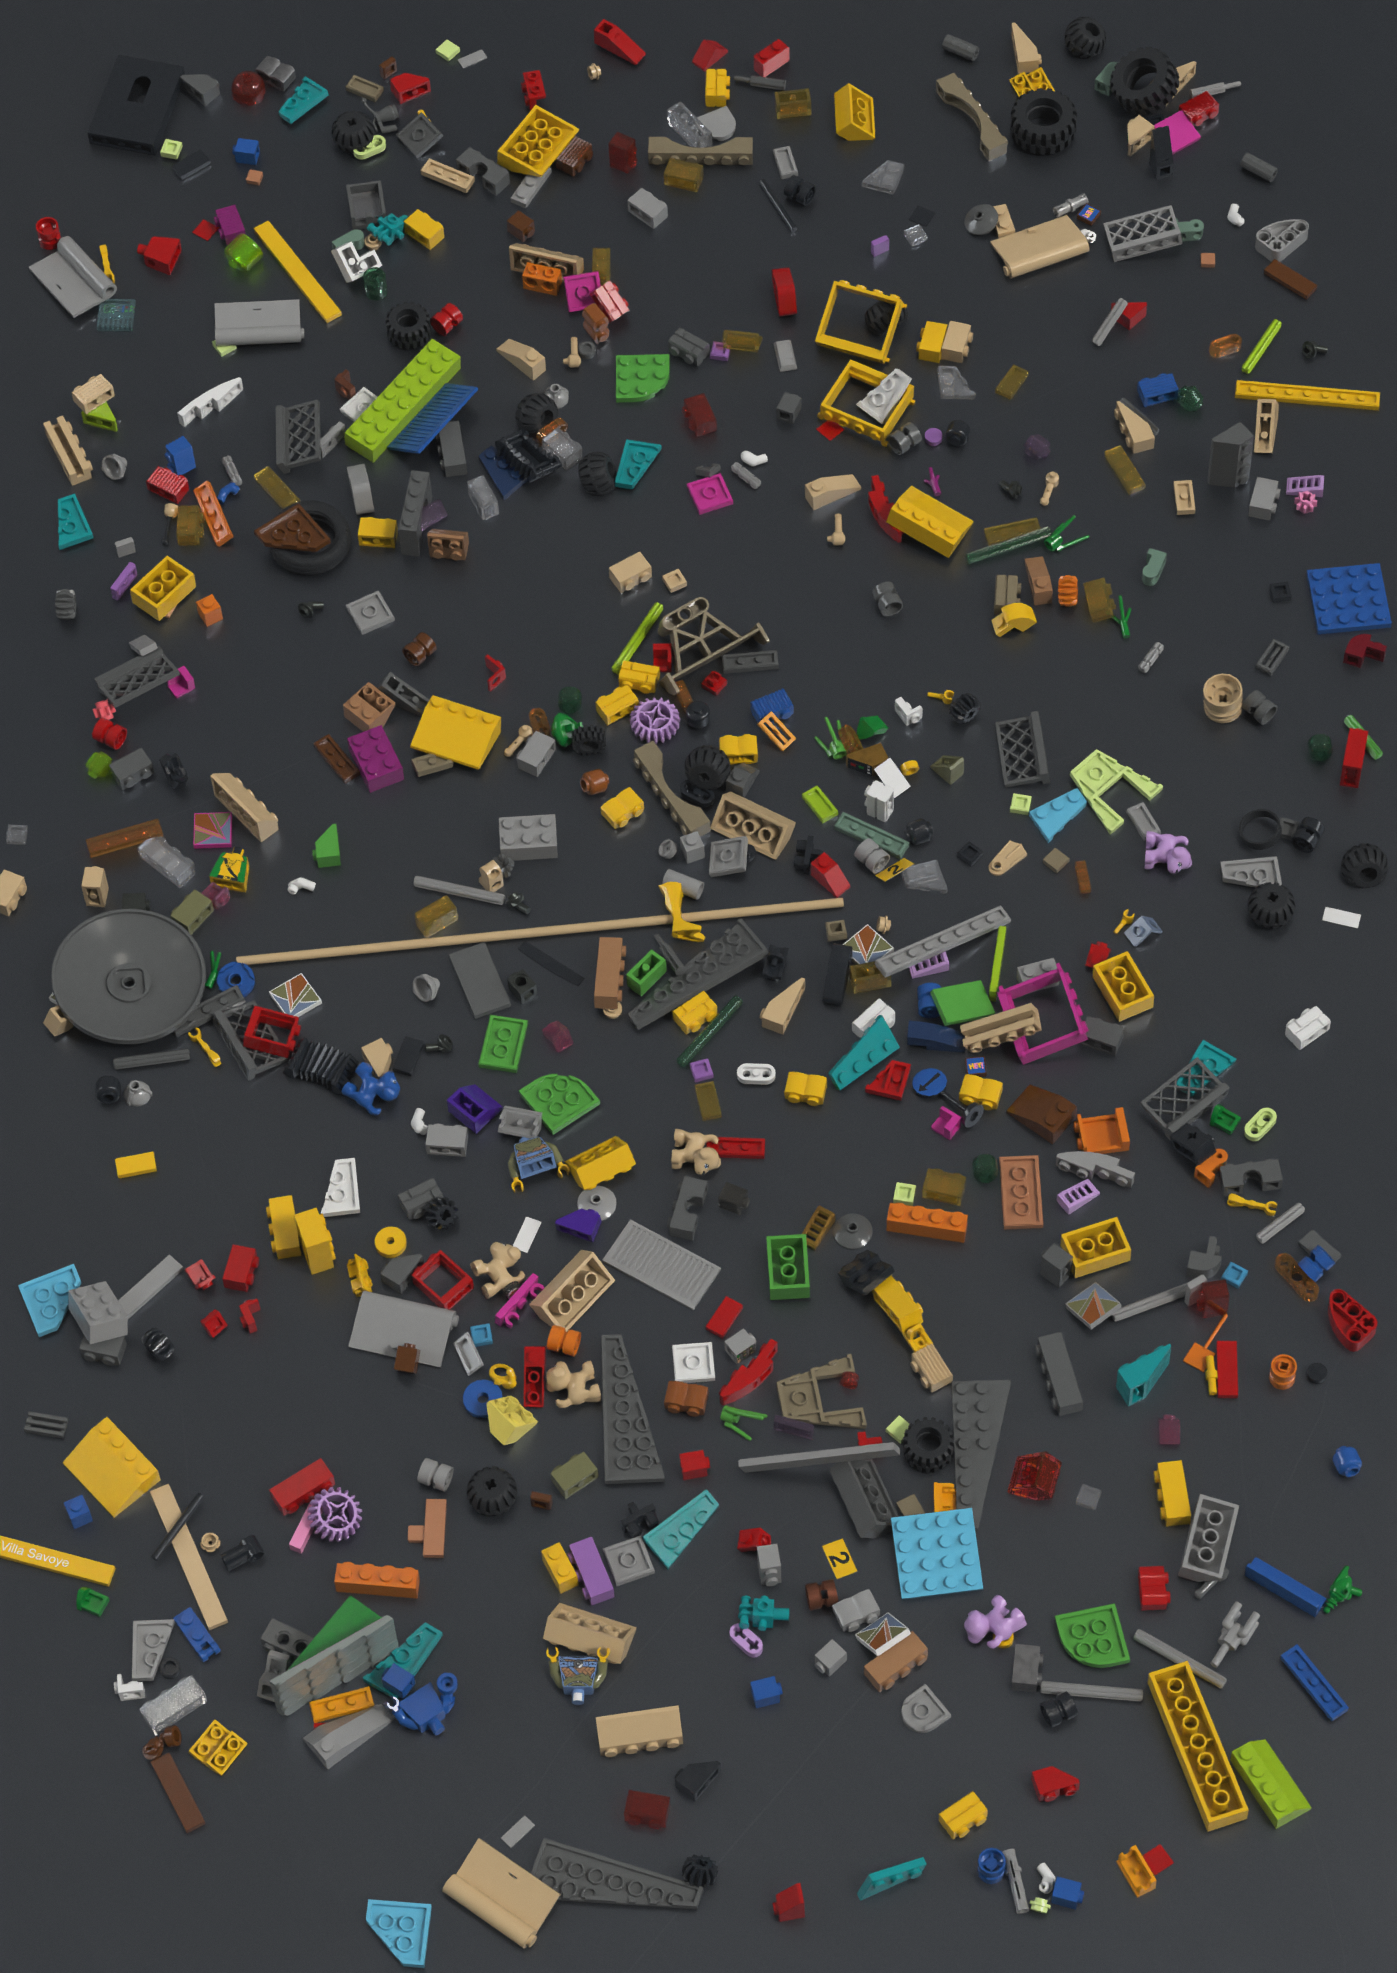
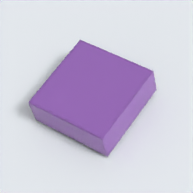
M887 235L871 241V254L873 257L889 250V238Z
M713 341L710 359L728 361L731 344Z
M708 1058L690 1063L695 1083L714 1078Z

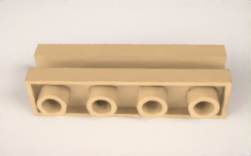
M60 416L56 418L57 424L52 425L50 421L43 423L45 434L71 485L73 486L91 479V471L93 470L91 462L89 460L86 461L83 447L79 448L78 437L76 434H72L73 429L70 422H66L64 417Z
M1032 1003L960 1025L961 1033L965 1036L962 1039L963 1046L970 1053H978L982 1049L997 1047L1001 1043L1016 1041L1020 1037L1032 1036L1036 1032L1042 1031L1038 1009Z

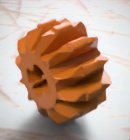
M1060 576L1058 581L1060 605L1072 606L1077 604L1078 579L1076 576Z

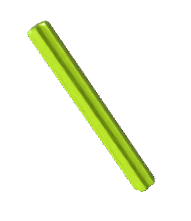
M654 603L613 664V673L619 675L623 660L629 661L663 611L662 604Z

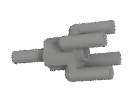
M1238 1601L1234 1602L1222 1621V1634L1217 1640L1221 1647L1210 1663L1215 1668L1219 1666L1228 1651L1235 1652L1239 1644L1242 1646L1246 1645L1259 1625L1257 1620L1260 1614L1253 1611L1244 1627L1236 1622L1241 1615L1239 1610L1242 1607V1604Z

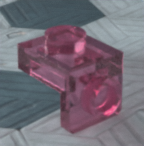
M214 882L201 893L212 900L213 907L217 910L221 906L226 905L230 899L229 888L226 886L221 888Z
M558 1020L542 1029L543 1035L553 1043L558 1053L574 1043L568 1028Z
M1165 1414L1163 1418H1159V1444H1180V1419L1175 1418V1415Z

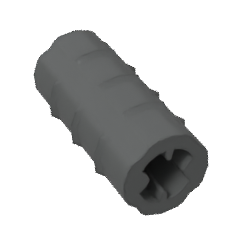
M950 34L946 35L942 44L943 49L971 61H975L979 53L978 46Z
M1248 152L1240 163V166L1269 182L1274 180L1278 172L1276 167Z

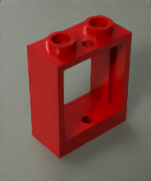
M1360 728L1349 729L1340 786L1359 787L1368 731Z
M254 1006L244 1034L243 1047L288 1058L290 1051L293 1052L296 1045L294 1038L299 1036L301 1031V1025H298L299 1017ZM259 1023L291 1030L286 1044L256 1037L255 1034Z
M441 1250L436 1254L430 1255L427 1262L422 1266H418L412 1273L413 1284L440 1308L450 1310L474 1289L473 1279ZM442 1265L459 1282L446 1294L439 1297L423 1281Z

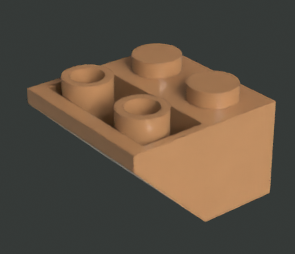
M431 529L428 532L430 557L466 560L469 546L468 532Z
M368 682L343 704L344 716L363 732L380 725L384 727L395 706V702Z

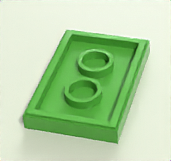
M981 980L937 988L930 992L944 1026L978 1020L995 1014Z
M490 1015L478 1064L479 1068L517 1073L528 1020Z

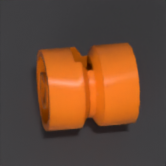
M553 1325L547 1340V1350L554 1352L562 1350L565 1355L575 1357L581 1341V1332L570 1329L566 1332L565 1327Z
M1281 1354L1272 1360L1269 1380L1273 1387L1285 1390L1293 1386L1297 1371V1363L1293 1357Z

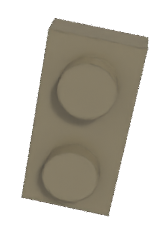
M433 754L411 759V764L418 777L453 767L452 760L440 758Z

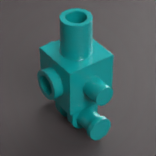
M392 213L384 218L381 216L377 220L379 226L376 227L373 223H370L367 230L371 231L374 237H378L379 241H384L389 246L397 238L400 240L404 238L403 221L408 216L396 217Z
M745 1595L741 1597L742 1603L739 1605L738 1618L740 1619L739 1627L741 1629L749 1628L748 1621H753V1627H758L760 1631H765L766 1628H773L774 1620L789 1621V1608H774V1599H769L768 1596H761L760 1599L754 1598L753 1604H750V1596Z

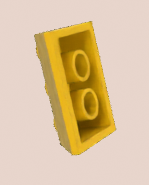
M850 83L846 84L834 93L836 134L848 141L875 139L873 98Z
M617 1136L564 1161L568 1165L569 1171L578 1186L584 1190H591L598 1183L609 1181L614 1178V1175L620 1172H627L632 1166L636 1165L628 1144Z

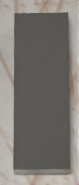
M777 650L722 655L724 674L779 669Z

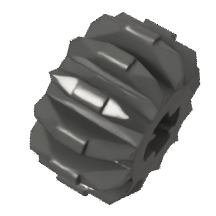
M62 589L56 592L55 607L56 616L59 619L69 620L75 618L77 602L74 590Z

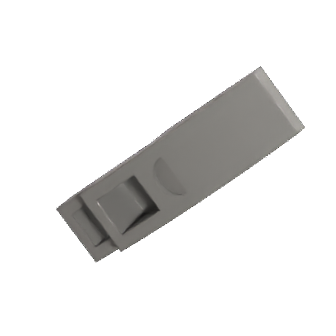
M1082 1151L1059 1153L1056 1156V1167L1065 1172H1072L1080 1178L1092 1180L1094 1174L1102 1179H1109L1123 1187L1131 1188L1134 1183L1135 1172L1119 1167L1120 1159Z

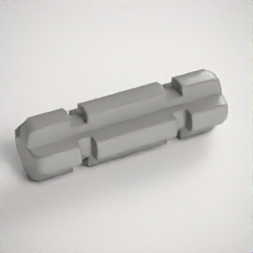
M231 456L223 457L222 463L230 480H232L231 482L236 483L235 485H242V479L238 475L239 473L232 462Z
M735 462L731 466V471L738 474L752 488L757 489L760 487L761 480L754 477L755 475L745 467H742L740 463Z
M1156 642L1152 646L1153 648L1144 657V661H1141L1138 665L1139 671L1143 673L1148 672L1149 667L1159 657L1158 654H1161L1164 650L1163 644Z

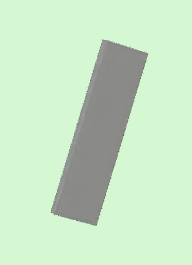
M168 1255L118 1300L128 1319L184 1270L183 1266L171 1255Z

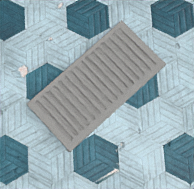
M631 1219L602 1259V1262L691 1310H695V1307L721 1271L719 1266Z

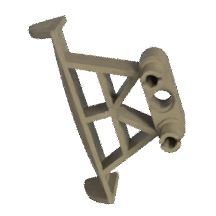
M704 597L695 598L665 615L659 623L658 634L662 637L670 634L675 674L671 676L670 673H667L659 682L660 685L668 693L676 695L680 690L675 680L710 663L751 637L760 644L765 645L769 643L770 640L761 624L758 622L750 632L740 636L707 612L709 602ZM681 612L686 613L687 616H688V619H683V618L680 616V613H681ZM700 618L697 636L680 630V628ZM706 622L715 628L704 634ZM719 632L732 640V642L711 653L705 643V640ZM678 639L689 643L679 648ZM697 645L704 658L682 669L680 654Z

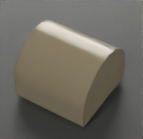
M844 920L825 922L828 942L847 939Z

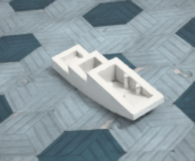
M238 377L222 383L191 401L178 412L179 424L185 427L196 416L203 419L213 409L220 412L243 390L242 379Z

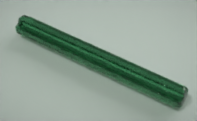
M1047 526L967 553L966 560L971 564L1046 539L1052 534V530Z
M734 996L677 1058L678 1065L685 1067L742 1005L743 1000L740 997Z

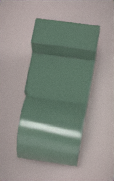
M1118 62L1107 64L1096 77L1095 90L1107 96L1112 94V87L1110 86L1112 71H1115L1114 67Z
M1176 218L1182 242L1201 239L1204 228L1201 220L1194 219L1190 222H1178ZM1169 226V230L1175 229L1174 227Z
M354 229L332 241V248L335 249L345 243L352 242L355 249L360 250L365 246L364 233L361 230Z
M1149 548L1146 560L1148 565L1144 566L1142 571V582L1145 585L1153 586L1158 582L1166 564L1167 553Z

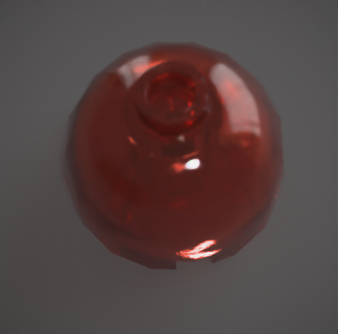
M243 71L237 74L232 81L231 92L237 103L254 105L263 100L266 87L262 77L256 72Z

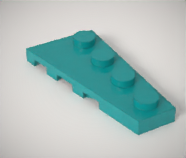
M883 1015L877 1016L873 1025L863 1032L864 1035L859 1041H856L851 1046L852 1049L846 1055H843L829 1071L828 1074L837 1090L843 1089L900 1048Z
M425 1622L406 1639V1642L399 1648L394 1649L388 1658L376 1665V1668L370 1674L367 1673L363 1677V1681L389 1697L393 1696L399 1700L400 1697L383 1687V1672L395 1663L415 1677L443 1636V1633Z

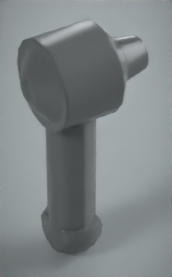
M1224 1567L1222 1579L1206 1581L1195 1591V1597L1197 1599L1203 1598L1217 1582L1225 1580L1230 1571Z

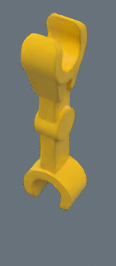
M106 244L100 245L104 273L109 278H112L113 283H115L114 274L110 270Z
M195 1028L197 1033L195 1036L188 1032L189 1039L201 1045V1048L208 1054L214 1067L222 1064L219 1055L210 1050L208 1044L201 1039L202 1035L199 1028Z
M1232 1193L1229 1194L1227 1205L1231 1207L1246 1206L1250 1209L1264 1210L1268 1216H1274L1276 1211L1269 1209V1207L1277 1208V1203L1274 1201L1263 1204L1254 1200H1245Z

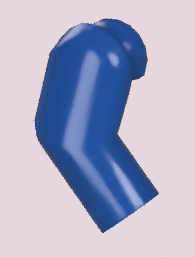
M230 482L220 489L217 496L220 505L224 504L230 492L233 495L238 493L240 488L238 485H235L236 483Z

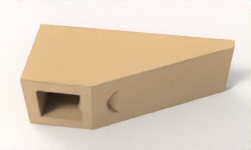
M1116 401L1114 415L1116 420L1120 421L1122 434L1125 433L1128 448L1131 447L1133 454L1154 449L1155 437L1150 425L1123 403Z

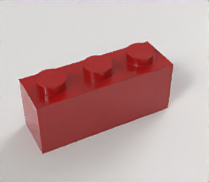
M320 1458L269 1489L272 1500L283 1516L288 1513L296 1512L301 1505L310 1503L312 1499H315L314 1496L317 1493L321 1494L323 1489L328 1492V1489L335 1485L333 1474Z

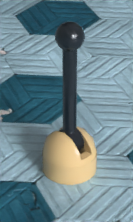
M172 503L165 504L164 514L168 520L165 535L161 541L163 545L169 543L167 538L171 519L175 518L179 511V507Z

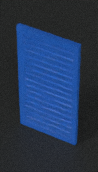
M445 383L387 448L389 450L420 454L478 391V388Z

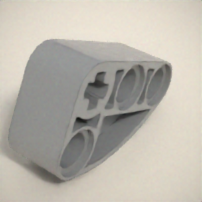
M1301 219L1283 220L1269 224L1256 233L1255 249L1271 262L1274 259L1281 262L1307 240L1309 224Z
M365 464L348 466L347 473L356 515L374 512Z

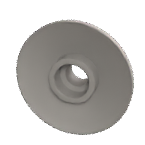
M603 1186L584 1190L579 1195L577 1201L578 1210L593 1209L599 1213L601 1221L608 1219L614 1213L617 1204L613 1192ZM600 1199L599 1202H594L593 1200Z

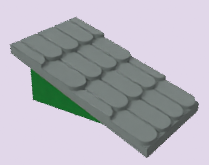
M350 1595L288 1670L269 1681L277 1712L282 1716H289L311 1700H318L341 1683L351 1681L371 1667L373 1669L381 1661L388 1658L394 1649L399 1648L393 1618L389 1615L380 1617Z

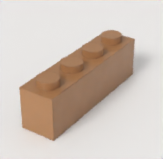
M600 937L594 991L595 1008L618 1009V1001H622V990L619 989L624 984V975H621V972H625V960H622V957H626V946H623V938Z

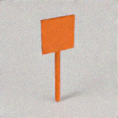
M1224 1314L1204 1347L1194 1343L1183 1362L1203 1373L1207 1369L1206 1356L1216 1355V1353L1207 1348L1225 1322L1228 1314Z

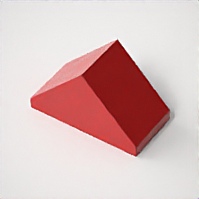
M703 39L692 63L705 72L727 54L728 50L716 41Z
M1129 302L1117 322L1128 330L1132 329L1146 316L1147 302ZM1111 303V310L1116 303Z

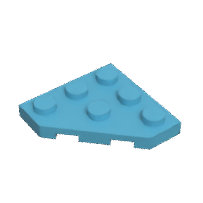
M74 1264L18 1285L39 1337L58 1330L69 1309L68 1290L76 1289L81 1285V1280Z
M368 1899L366 1923L403 1966L425 1967L432 1905Z

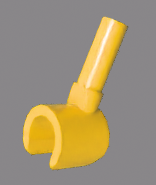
M946 690L944 694L928 692L927 696L942 699L945 704H950L954 692L951 690Z
M1124 910L1122 921L1113 932L1117 934L1123 926L1131 924L1135 914L1129 917L1127 916L1129 910Z

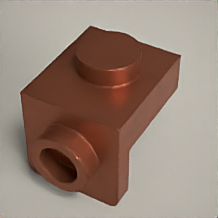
M345 369L334 379L335 387L342 397L350 400L356 394L355 386L350 383V373Z

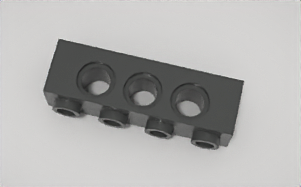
M273 1618L260 1638L265 1651L269 1653L270 1650L289 1655V1662L295 1661L301 1654L298 1653V1650L306 1648L314 1639V1637ZM282 1640L289 1641L286 1645L279 1644Z

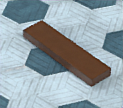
M170 1753L151 1761V1765L186 1833L205 1825L206 1823Z

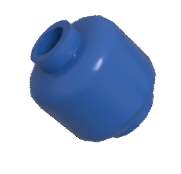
M1341 1446L1332 1457L1333 1464L1340 1475L1352 1477L1360 1472L1362 1460L1355 1448Z

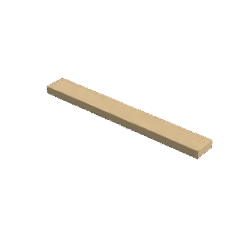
M169 1484L150 1491V1494L168 1534L182 1513ZM185 1523L171 1543L209 1630L228 1623V1620Z

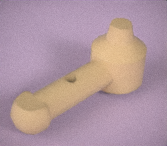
M577 337L571 338V354L563 359V364H567L570 368H578L581 364V358L578 354Z
M1049 472L1046 475V488L1040 499V504L1043 506L1048 505L1053 488L1059 484V475L1055 472Z
M839 513L835 514V532L831 536H827V542H832L834 546H843L845 542V535L842 532V515Z
M523 725L519 728V736L504 750L506 757H511L523 741L526 742L528 737L533 735L530 726Z

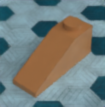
M1043 556L1026 558L1024 561L1034 605L1052 603L1053 589Z

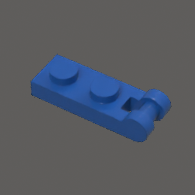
M191 1607L173 1617L176 1625L203 1663L209 1660V1656L221 1652L218 1644L213 1640ZM208 1644L209 1647L203 1650L202 1648Z

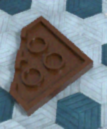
M299 503L254 530L255 536L265 547L317 552L331 543L327 534Z

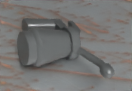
M365 98L361 99L364 106L373 114V126L376 133L378 132L375 125L376 122L382 134L398 131L396 125L383 126L382 122L394 121L399 117L395 104L388 105L380 111L374 112L367 105V100Z

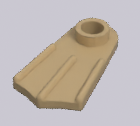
M1009 840L990 862L989 872L994 876H1000L1025 858L1027 853L1022 844Z

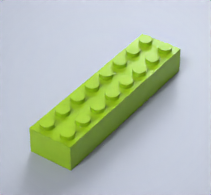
M431 339L344 433L345 445L374 463L387 449V446L443 385L448 383L461 369V356L436 340Z

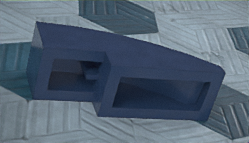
M909 1020L907 1045L927 1046L926 1050L965 1053L962 1041L965 1036L960 1031L933 1023Z

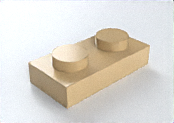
M1006 204L993 206L998 213V222L995 226L998 238L1015 233Z
M1192 480L1174 481L1173 487L1177 515L1195 514Z

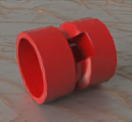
M52 217L41 218L36 223L39 244L46 250L56 249L61 238L58 222Z
M447 303L440 309L441 312H437L430 318L431 326L441 336L447 335L453 327H456L463 321L462 313L452 303Z
M100 718L92 732L94 740L102 744L106 743L107 746L115 750L123 745L127 736V729L118 724L114 725L112 721L106 718Z

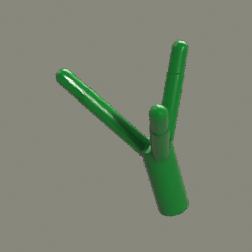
M1119 595L1121 620L1108 610H1105V613L1120 624L1123 638H1129L1130 633L1127 621L1132 609L1128 608L1126 615H1124L1122 596Z
M210 951L211 973L205 983V987L208 989H212L220 971H217L221 952H218L216 960H214V951Z

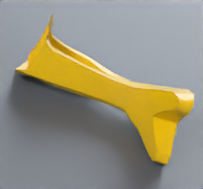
M666 882L658 885L663 897H665V906L673 917L672 937L687 941L704 942L705 936L700 933L702 926L686 922L682 919L681 903L684 895L681 883Z

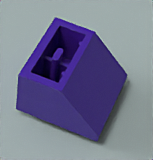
M475 1084L460 1087L447 1099L448 1112L476 1134L503 1109V1106Z

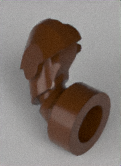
M176 1725L166 1727L159 1737L156 1735L155 1738L150 1739L142 1748L144 1757L149 1760L157 1759L162 1755L164 1744H167L168 1747L179 1746L181 1744L179 1728Z

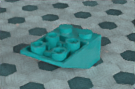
M1171 1344L1161 1345L1152 1353L1141 1355L1133 1363H1126L1119 1368L1116 1388L1128 1407L1147 1397L1169 1365Z

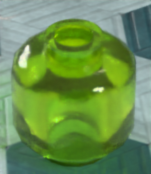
M102 751L99 753L94 752L85 764V767L88 769L87 774L95 780L97 777L104 779L110 772L109 764L112 763V758Z

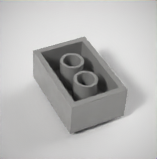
M555 814L499 818L500 852L505 855V858L510 857L513 861L558 858Z
M106 1281L68 1290L69 1310L89 1344L128 1335V1316Z

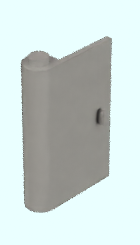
M70 236L60 238L57 244V252L28 267L73 318L111 298L117 291L116 285Z
M299 299L214 303L216 346L295 343L305 339L304 328L300 326Z
M363 1291L348 1347L396 1358L398 1346L404 1347V1343L416 1345L415 1349L421 1350L418 1363L441 1368L449 1332L453 1327H457L459 1316L456 1315L454 1310Z

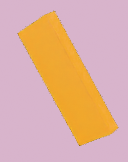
M369 1686L309 1702L314 1723L356 1713L374 1706Z

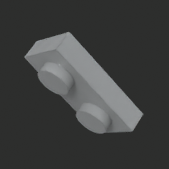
M339 421L335 426H332L328 433L320 438L322 458L345 437L346 429L345 424Z

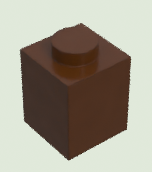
M518 210L507 220L508 232L524 242L532 237L535 232L534 220Z
M404 1343V1347L398 1346L394 1370L416 1374L421 1350L415 1349L416 1345Z

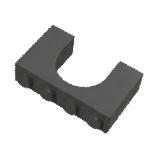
M411 470L398 528L402 555L420 557L423 543L421 532L422 512H429L432 502L429 472Z

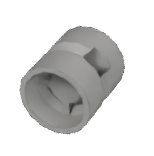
M871 838L864 840L854 853V856L874 874L880 872L890 860V855L882 848L879 849V845Z
M425 1458L420 1467L417 1482L427 1486L433 1484V1488L445 1492L451 1482L454 1468L443 1463L438 1465L437 1461Z

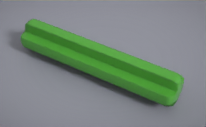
M1353 715L1345 717L1344 723L1349 729L1360 728L1364 730ZM1368 735L1366 750L1377 760L1382 757L1383 752Z

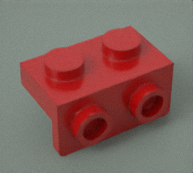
M540 70L523 73L524 82L521 83L522 93H526L524 101L526 106L529 105L530 111L537 105L536 100L546 98Z

